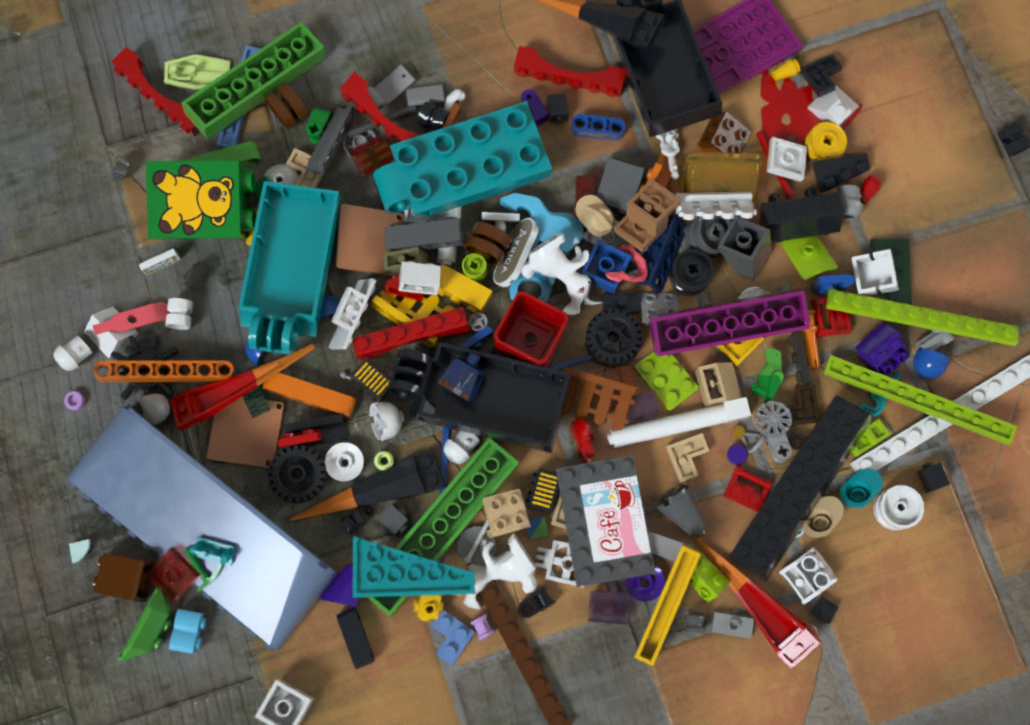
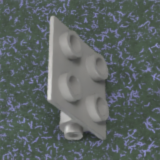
M678 292L641 293V324H645V326L649 325L648 316L680 310Z

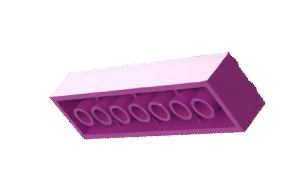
M792 289L648 316L653 351L657 356L810 329L805 290Z

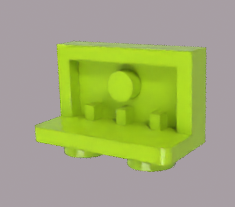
M702 553L689 584L709 603L724 590L730 581Z

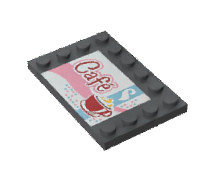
M634 455L556 468L576 587L655 574Z

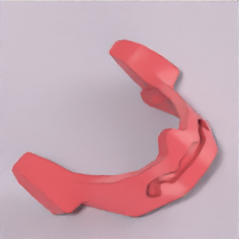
M620 245L619 250L631 255L636 262L638 273L633 278L623 271L607 272L605 274L606 277L616 282H621L622 279L629 282L645 281L648 275L646 260L637 252L633 245Z

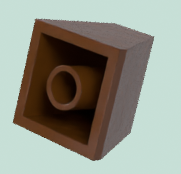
M103 553V556L98 561V575L93 580V592L129 601L145 602L155 563Z

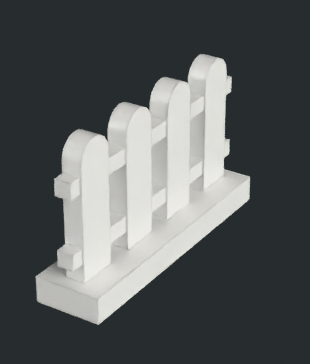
M751 191L675 193L681 199V204L675 209V213L685 220H693L695 216H702L703 219H713L714 216L732 219L733 215H741L742 218L748 219L756 215V209H752Z

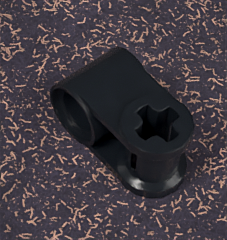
M546 585L518 605L517 611L522 618L528 619L556 603L547 592ZM523 604L531 605V614L525 615L522 613L521 607Z

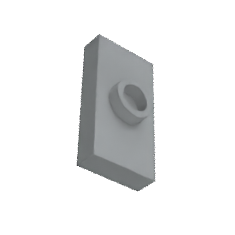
M714 612L711 632L752 639L754 619Z

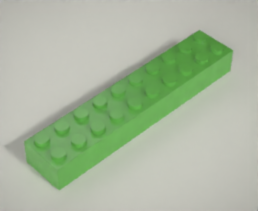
M488 438L395 549L439 562L484 508L482 499L495 495L519 466V462L491 438ZM409 596L367 598L389 617H392Z

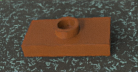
M453 104L442 128L459 123L458 118L461 114V105Z

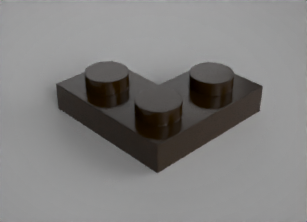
M815 384L795 386L797 405L786 406L792 416L791 426L816 424L820 416Z

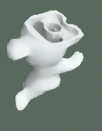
M559 232L530 251L529 260L522 266L521 272L527 279L532 278L535 272H539L543 276L562 280L571 298V302L563 309V312L573 316L580 313L582 302L584 305L590 306L602 304L603 302L589 300L588 293L591 280L587 275L576 272L577 269L588 261L589 251H583L582 256L580 247L576 246V256L572 260H568L559 248L565 242L564 233Z
M514 532L508 539L510 550L498 557H494L489 553L494 545L493 542L487 544L485 539L481 541L480 549L485 565L471 564L466 568V571L475 573V594H465L463 602L469 608L481 609V606L476 601V594L482 591L486 584L492 580L500 579L513 583L522 582V590L525 593H531L536 589L537 581L533 575L536 566Z

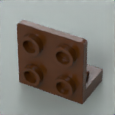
M725 111L722 112V115L709 120L698 146L702 149L714 147L735 163L738 161L751 131Z

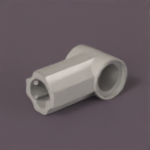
M932 330L929 335L915 343L917 351L921 349L935 351L940 346L943 347L955 339L956 336L955 334Z

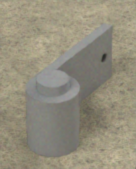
M400 65L375 88L370 86L368 92L374 104L382 112L415 82V79Z

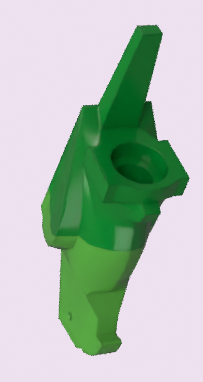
M768 348L763 352V354H766V364L759 373L758 382L751 385L752 393L765 398L763 403L772 401L784 378L781 352L774 348Z

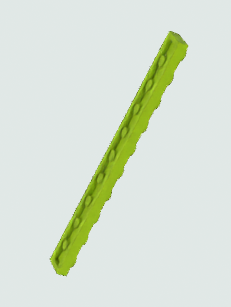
M834 289L827 292L826 309L1016 346L1019 343V326Z
M830 355L823 372L824 375L1006 445L1012 444L1017 429L1016 425L841 358Z

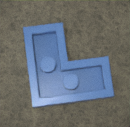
M442 610V613L438 615V620L435 619L431 625L447 637L436 655L450 665H453L475 632L448 612Z

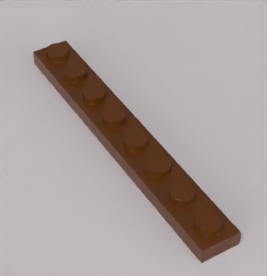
M495 581L486 585L479 592V595L548 724L572 725Z

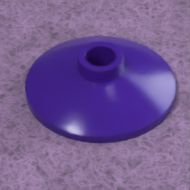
M654 564L655 574L625 579L626 589L634 599L648 602L661 595L665 586V578L657 565ZM642 578L647 579L648 583L646 586L641 584Z

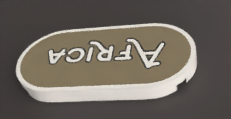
M525 218L521 220L510 234L512 243L508 250L503 251L505 257L501 265H496L493 274L494 283L500 287L510 286L511 283L509 282L515 281L521 273L522 266L525 264L538 235L537 222L533 219Z

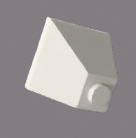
M837 86L835 91L817 97L808 106V109L822 122L835 123L839 127L859 108V105Z

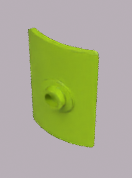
M818 236L780 242L804 280H808L822 272L837 270L838 268Z

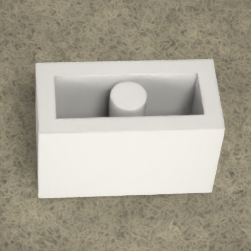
M402 261L399 275V291L437 295L440 287L441 266L432 263L420 264L414 261Z

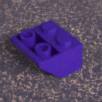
M883 323L855 347L860 360L870 370L885 376H889L909 358L899 332Z

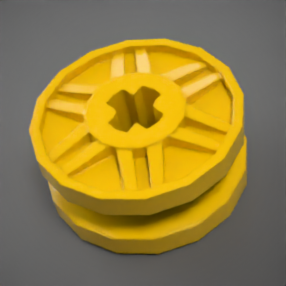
M819 123L813 127L805 138L806 154L810 159L841 156L846 149L847 138L842 128L835 123Z

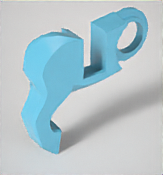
M512 193L500 199V205L509 212L518 213L522 210L526 211L531 219L537 222L538 235L531 251L537 245L542 244L559 232L564 233L565 242L559 248L566 257L580 243L583 237V225L571 213L550 212L536 196ZM521 272L519 277L511 282L509 289L511 300L518 293V287L521 283L531 280L541 287L542 293L538 299L547 303L556 278L543 276L541 273L535 272L532 278L527 279Z

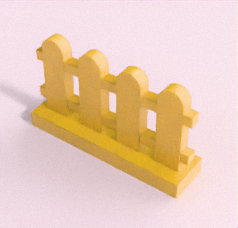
M383 290L379 293V296L376 295L372 299V308L397 326L429 317L433 311L440 314L454 310V307L450 305L446 306L443 310L438 307L439 297L436 295H431L428 299L423 296V305L417 313L411 310L417 303L416 300L404 298L400 303L396 300L398 296L385 293ZM438 337L420 342L429 348L436 347Z

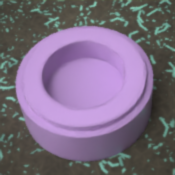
M71 391L66 394L64 404L68 409L78 411L84 407L85 397L78 391Z

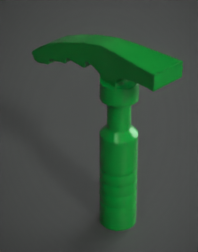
M189 546L183 552L194 569L200 573V578L204 580L203 584L197 589L200 592L217 578L223 568V564L219 563L215 572L209 576L203 570L199 559L190 553Z

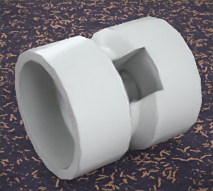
M182 298L168 299L167 310L170 313L166 315L165 326L177 330L190 329L192 318L189 314H192L194 302Z

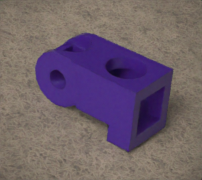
M525 90L521 95V103L527 101L536 127L549 121V112L535 91Z

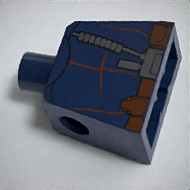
M470 352L466 360L463 358L454 359L439 379L438 384L467 401H475L484 376V371L477 367L481 356Z

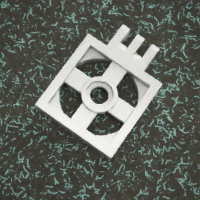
M553 540L551 549L538 547L537 551L544 552V556L536 554L535 558L543 560L542 564L534 562L536 567L547 569L545 579L576 586L575 580H569L570 573L573 571V564L570 568L565 566L566 560L572 561L569 543ZM568 547L565 557L559 558L554 556L555 552L560 548ZM552 564L562 567L563 573L561 578L554 574Z

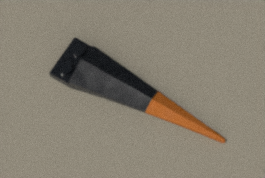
M536 0L591 24L634 47L650 50L666 19L664 14L647 11L645 8L583 0Z
M433 450L412 456L309 508L290 520L297 521L361 506L428 494L445 488L446 486Z

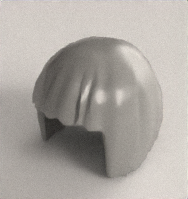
M156 393L139 399L140 407L143 411L142 416L152 425H158L166 420L170 412V406L165 396Z

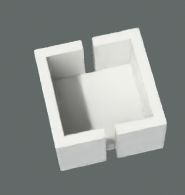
M890 249L873 252L875 259L873 261L869 254L851 257L859 295L872 296L877 295L878 290L881 293L899 290L893 255Z

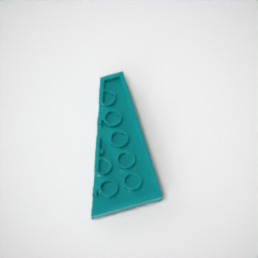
M353 536V598L475 594V573Z

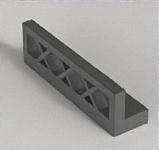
M348 103L345 109L336 108L307 164L308 170L323 176L325 175L346 131L354 119V105Z

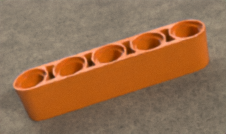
M279 372L266 380L262 386V389L335 414H342L347 418H351L357 399Z

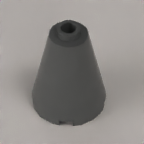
M687 482L679 484L681 488L675 489L673 487L658 500L659 504H655V506L690 537L696 536V538H699L706 533L707 524Z

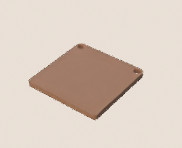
M342 204L339 210L336 268L398 276L400 273L395 274L384 271V253L388 252L385 249L384 227L394 223L404 225L403 214H390L385 210Z
M241 397L214 415L207 459L270 468L266 463L273 460L277 451L284 412V404L282 402L263 399L256 400V398H250L245 401L244 399L247 397ZM278 404L282 405L281 409H277ZM257 405V407L251 410L248 409L251 406ZM260 409L258 412L251 415V412Z

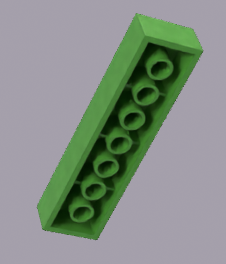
M300 22L182 101L184 114L208 140L265 101L263 97L271 91L276 93L277 87L283 82L291 83L325 59V47Z

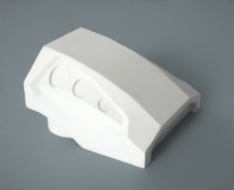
M814 547L779 571L798 594L803 605L837 582L833 570Z

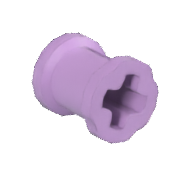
M486 614L470 622L471 625H474L479 635V640L495 632L494 629L490 628L486 620Z

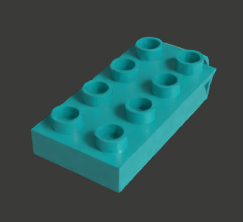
M525 101L392 144L390 148L395 162L377 169L373 177L387 213H399L412 208L414 215L422 214L430 217L551 177L552 167L528 103Z
M264 181L238 306L241 327L249 328L248 344L250 349L292 355L299 336H317L339 219V210L342 203L339 191Z

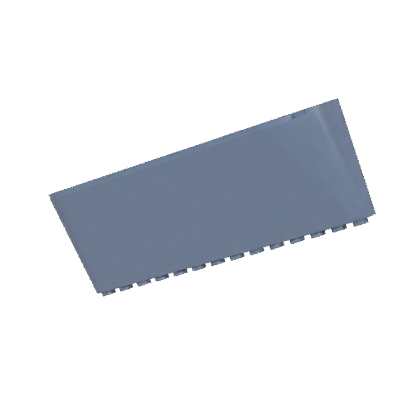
M126 402L67 477L69 486L84 492L82 496L91 503L95 501L99 505L97 508L106 515L109 513L114 517L112 519L113 522L120 527L124 525L128 528L127 533L135 539L137 537L143 541L142 545L146 549L156 551L158 559L173 565L172 570L180 576L184 574L188 578L187 582L194 588L200 587L204 580L200 578V573L194 569L183 550L189 546L191 547V545H195L197 537L235 546L232 566L223 564V568L217 578L203 589L202 595L210 601L214 599L218 602L217 607L225 613L229 611L234 615L232 619L241 626L245 624L249 628L248 632L255 638L258 636L264 640L263 645L271 651L273 649H281L340 574L328 563L319 559L148 422L138 410ZM197 557L205 573L207 572L211 576L219 563Z

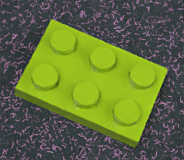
M653 351L633 367L668 412L672 411L699 389V386L672 354L657 356Z

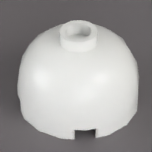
M385 401L371 404L370 417L374 416V423H371L377 439L384 441L399 434L402 422H404L403 412L399 411L391 402Z

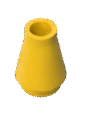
M788 59L778 68L771 71V74L775 81L793 77L800 72V66L796 59Z

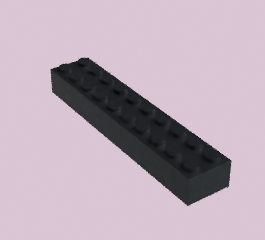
M835 395L730 553L733 562L767 582L871 423V413Z

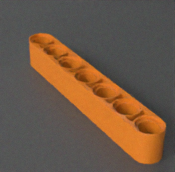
M225 360L99 361L95 364L93 370L95 378L99 382H217L232 377L234 368L229 361ZM185 367L190 370V373L182 375L179 370ZM205 367L209 369L210 373L202 375L199 370ZM225 367L230 372L227 375H222L219 369ZM106 368L109 372L101 376L98 374V370ZM121 368H127L129 373L123 376L118 371ZM147 368L150 372L147 375H141L139 370ZM161 368H168L170 373L161 375L159 370Z

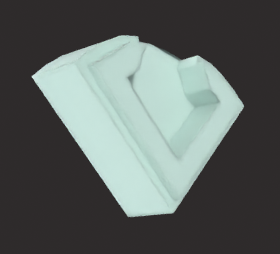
M90 539L69 544L72 563H78L84 559L91 548Z

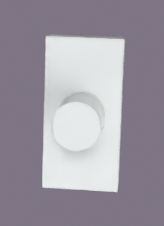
M482 212V222H495V227L505 233L506 223H519L520 214Z

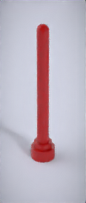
M758 131L756 136L768 158L769 143L764 133ZM776 175L787 200L798 198L796 195L794 196L786 178Z

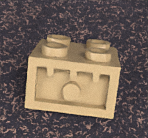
M520 489L482 499L490 530L486 531L488 539L530 527Z

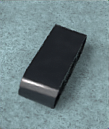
M356 607L336 614L355 669L374 663L375 658Z

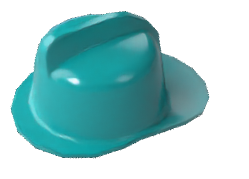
M873 469L858 471L841 487L839 492L840 500L850 508L861 509L868 506L882 489V476Z

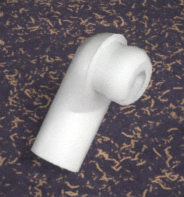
M455 89L446 97L444 109L450 111L457 100H464L465 92L461 91V89Z

